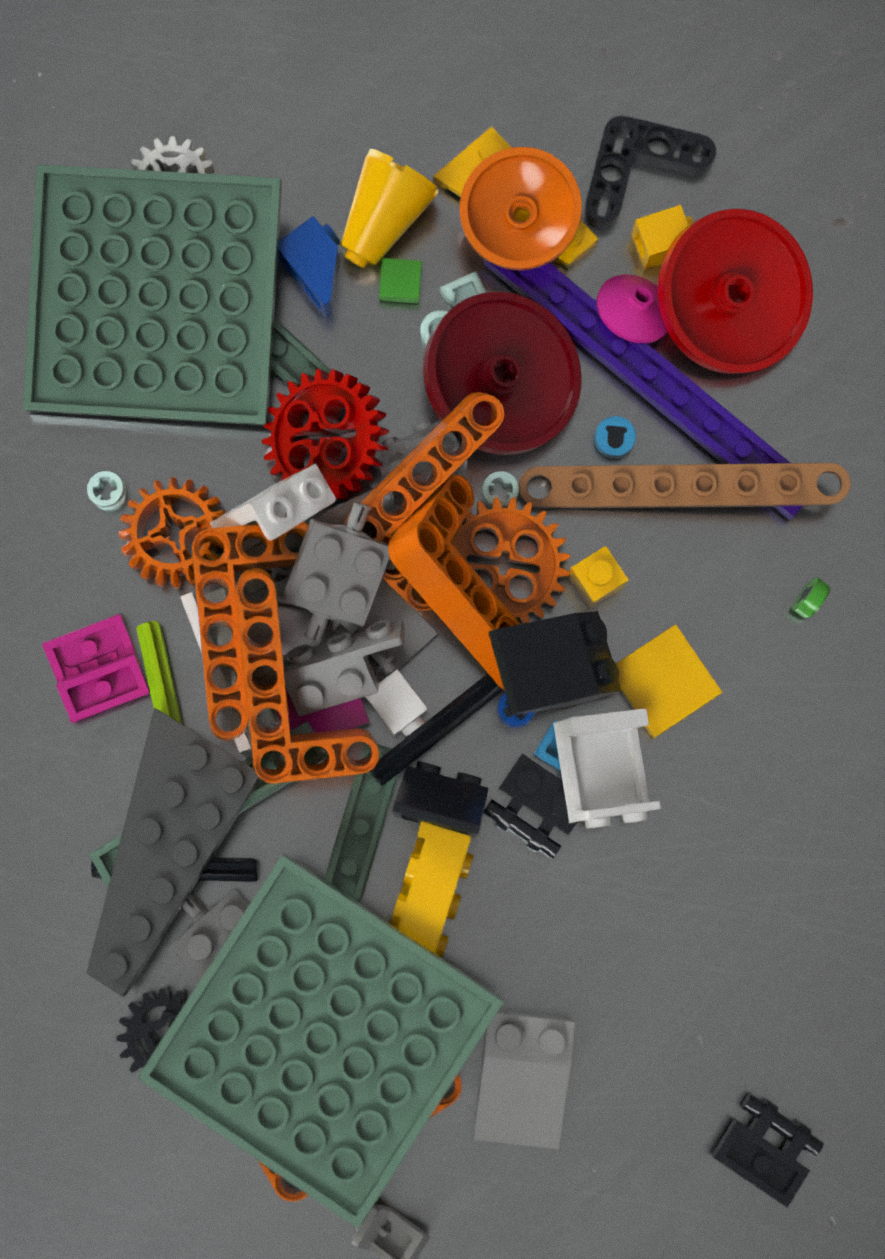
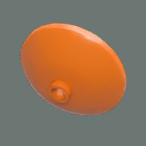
M531 147L504 149L484 159L468 177L460 199L461 224L465 236L473 249L490 263L511 270L538 268L559 257L575 238L582 216L580 189L569 168L552 154ZM518 211H527L529 218L524 222L517 221L514 217Z

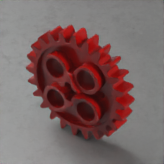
M316 369L314 377L302 373L301 385L292 381L287 382L290 394L288 396L281 393L276 394L281 405L279 409L268 407L267 410L275 418L273 422H267L266 425H263L264 428L271 431V436L261 440V443L272 447V451L264 456V460L276 462L270 474L282 477V481L316 463L336 499L348 500V489L360 493L362 489L359 480L373 481L374 479L368 470L370 466H382L381 461L375 457L376 451L382 452L388 449L387 446L378 442L379 437L389 433L388 429L378 426V422L387 415L385 412L373 410L380 402V399L376 396L368 395L371 387L361 382L357 384V377L349 374L344 376V373L334 369L330 373ZM345 406L346 415L339 423V412ZM308 411L309 419L303 426V416ZM329 431L337 434L356 431L354 437H322L329 435ZM296 436L322 437L319 442L311 439H302L294 442ZM347 447V457L341 464L340 453ZM310 451V461L304 467V457Z

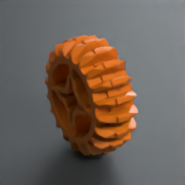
M171 477L169 488L164 489L161 482L155 480L153 482L155 493L150 495L145 488H140L139 494L144 500L140 504L135 500L128 501V506L135 512L134 515H121V521L131 527L119 531V537L122 540L130 541L121 548V551L125 556L134 555L129 561V565L133 570L143 567L140 576L146 581L156 574L155 583L163 587L168 577L171 576L172 586L175 589H179L182 585V577L186 576L190 585L194 586L190 544L202 530L212 528L210 522L227 512L226 510H217L221 505V501L217 496L207 499L210 491L205 485L195 491V483L193 480L187 479L182 489H180L178 480L175 477ZM182 503L191 505L199 509L204 515L197 518L193 515L187 517L178 516L172 504ZM159 510V524L152 530L147 531L148 535L144 537L147 522ZM170 517L176 526L178 525L180 528V538L178 540L181 549L170 537L172 534ZM207 542L203 544L199 552L204 559L214 561L220 558L215 554L216 550L223 552V549L215 542ZM156 548L158 551L161 549H171L177 556L179 563L157 561L148 555L147 550Z

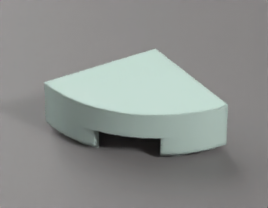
M476 271L440 287L442 297L452 307L474 295L487 293Z

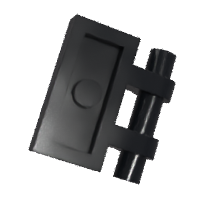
M521 754L499 787V790L512 798L505 808L491 799L483 813L496 821L494 826L503 832H506L508 829L527 842L526 847L534 853L540 851L553 860L561 845L548 837L550 832L556 827L568 836L577 822L569 823L563 781L524 754ZM522 806L543 819L537 829L517 816Z
M749 1094L741 1108L754 1116L750 1127L747 1128L733 1119L711 1156L788 1208L810 1172L808 1168L797 1162L796 1159L802 1149L816 1157L821 1152L824 1143L811 1134L812 1130L802 1122L795 1124L778 1112L779 1107L769 1100L763 1102L754 1095ZM769 1127L787 1138L782 1150L763 1139Z

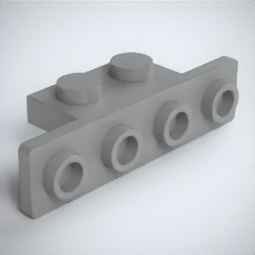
M378 621L370 625L365 631L352 635L348 632L339 633L331 637L326 643L313 647L301 645L292 649L287 655L282 656L285 686L298 716L300 717L378 693L379 684L367 655L401 645L405 632L403 621ZM262 665L253 671L252 677L260 685H269L275 681L277 673L272 667Z

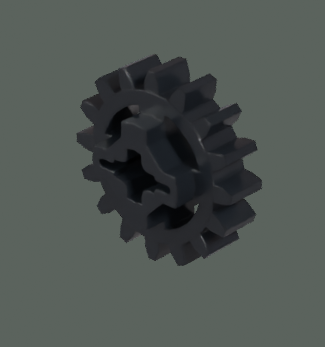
M161 988L158 993V999H155L154 995L148 991L142 994L143 1006L135 1001L128 1005L134 1015L132 1017L124 1016L120 1018L119 1023L127 1027V1032L116 1036V1041L127 1042L128 1048L119 1055L121 1059L130 1056L134 1059L129 1069L131 1073L139 1070L141 1067L144 1068L158 1047L161 1036L155 1034L156 1030L165 1027L168 1022L170 1027L185 1005L183 1001L185 997L184 990H178L174 997L170 998L168 988ZM166 1006L160 1019L143 1018L151 1009ZM137 1037L142 1038L148 1050L146 1056L139 1047Z

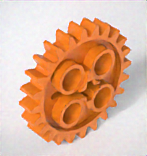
M494 497L492 509L487 510L482 501H478V514L474 516L470 511L464 519L466 523L460 525L455 537L451 540V544L466 561L469 555L498 560L501 553L508 555L507 560L510 563L537 565L539 567L538 573L510 568L506 571L505 575L498 574L499 568L495 565L468 562L474 571L482 570L490 576L491 591L514 618H519L522 624L530 622L528 614L532 612L536 617L542 619L545 616L540 605L544 603L550 607H555L557 603L550 595L551 592L563 593L565 591V588L556 582L557 578L570 575L569 571L559 567V563L568 560L570 554L558 553L557 549L566 542V538L553 539L551 534L556 530L558 524L553 523L546 527L542 524L547 513L546 511L540 512L536 517L530 515L532 509L531 502H528L521 511L517 509L515 497L511 498L507 508H502L499 498ZM481 530L493 532L497 538L496 548L488 552L477 548L474 542L477 532ZM522 536L533 538L537 544L536 555L531 558L520 556L515 548L516 540ZM522 576L530 582L531 593L527 598L518 599L511 594L509 584L512 578Z

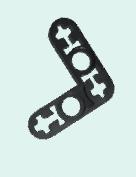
M628 116L613 117L604 128L584 208V216L587 223L596 229L605 230L611 228L617 222L633 161L699 176L708 172L716 157L714 142L709 137L695 132ZM618 130L626 131L621 154L613 152ZM661 137L669 143L670 150L664 154H656L650 150L648 142L653 138ZM678 143L683 144L679 158H676L674 155ZM695 148L702 150L701 154L703 157L700 162L693 161L692 153ZM614 164L622 170L623 176L617 181H608L602 176L601 169L605 165ZM602 193H611L607 206L609 211L606 212L605 216L597 215L598 209L596 207L600 205Z

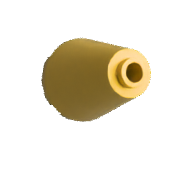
M370 149L365 157L340 244L346 250L343 257L363 269L367 263L375 266L431 204L439 191L434 183L406 164L403 167L392 162L393 157L375 149Z

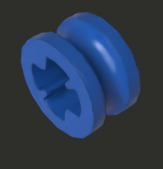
M506 693L500 698L497 705V714L504 725L510 728H520L531 721L534 712L525 713L527 715L520 720L515 715L508 717L504 709L509 708V705L505 704L507 702Z

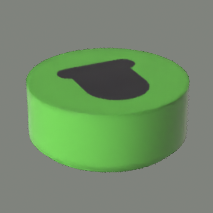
M815 577L800 593L792 610L804 619L810 618L818 611L828 597L830 585L819 577Z

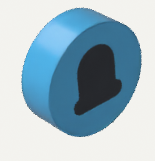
M619 416L604 419L597 427L594 436L597 450L603 456L610 459L625 457L630 453L636 441V431L633 425L627 419Z

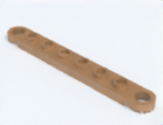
M835 463L536 466L528 469L522 475L519 481V492L525 503L531 502L534 508L829 506L839 503L847 496L851 481L847 471ZM830 473L838 477L840 488L837 494L826 496L819 491L817 480L820 475ZM536 476L545 477L551 483L550 493L541 499L534 498L528 493V483Z

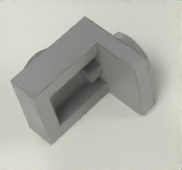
M374 1204L360 1227L356 1228L357 1233L352 1240V1244L359 1249L369 1250L380 1259H418L430 1236L392 1207Z

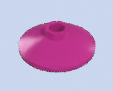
M623 274L611 277L601 286L596 298L597 311L603 323L614 334L634 343H652L666 335L668 331L659 309L657 285L640 276Z

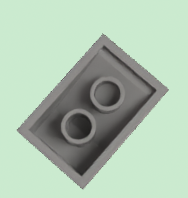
M505 1010L497 1012L484 1034L473 1140L559 1150L575 1032V1021L572 1018Z

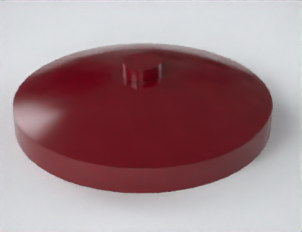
M488 292L463 300L437 323L425 348L423 359L425 389L429 401L441 422L472 393L481 392L492 395L503 405V422L478 448L481 451L500 455H514L534 450L554 438L564 429L578 405L582 386V374L576 347L565 327L550 311L524 296L507 292ZM481 401L473 408L472 414L476 423H484L491 416V406L487 401ZM452 431L457 438L462 440L458 431Z

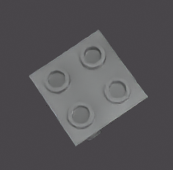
M383 578L379 584L364 626L338 619L331 620L324 630V633L330 639L339 633L348 632L352 635L365 631L370 625L378 621L389 620L393 622L402 620L405 626L403 643L399 646L367 655L378 683L395 670H399L438 634Z

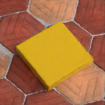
M676 624L616 663L619 670L618 680L622 690L620 692L632 710L646 708L649 725L644 727L652 739L723 693Z

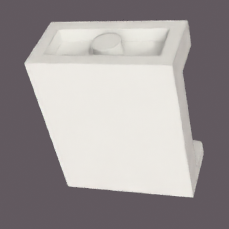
M315 463L272 485L210 522L212 528L258 524L267 540L271 541L335 502L336 498ZM256 538L247 539L242 544L243 551L245 552L261 541Z
M646 708L576 716L553 723L569 823L585 821L586 829L610 826V817L622 816L624 824L649 820L647 812L662 809L660 801L650 802L637 729L649 725Z

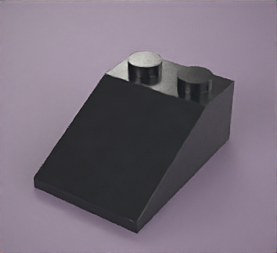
M598 611L572 613L494 629L488 632L511 715L580 705L622 691L618 680L619 670L617 664L612 659L607 643V629L604 622L600 619Z
M417 761L416 768L407 766L393 804L392 813L394 817L419 824L423 821L475 838L480 830L489 789L488 787L480 786L482 778L462 772L457 773L456 779L440 775L441 767Z

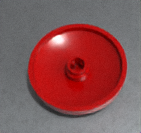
M721 210L702 217L687 226L670 245L663 259L658 278L659 309L670 337L677 347L695 363L709 370L725 374H742L758 371L775 364L785 357L803 335L810 318L813 303L811 271L800 245L780 223L769 216L752 210Z

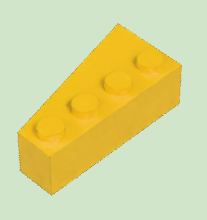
M421 821L417 841L407 866L403 886L399 893L390 924L443 958L449 936L442 935L446 918L455 919L462 896L454 893L459 877L467 879L474 856L467 853L471 836Z

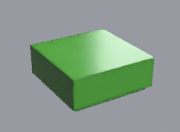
M382 258L379 301L419 304L422 261Z

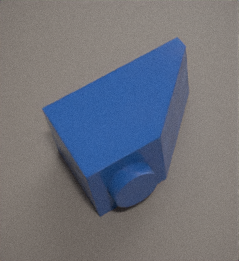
M312 216L279 240L278 259L327 319L333 314L340 264L338 250L340 240L328 224L321 226L316 218Z

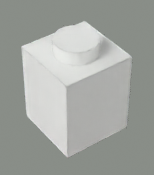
M398 669L378 683V693L365 696L367 702L395 738L401 733L408 737L425 723L422 717L428 713V709Z

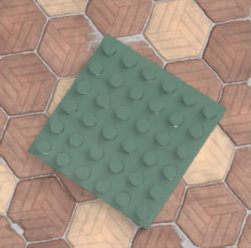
M36 164L23 410L47 413L266 425L269 412L267 409L269 407L282 195L281 178Z
M283 854L137 1079L358 1229L504 1003V999L286 854Z

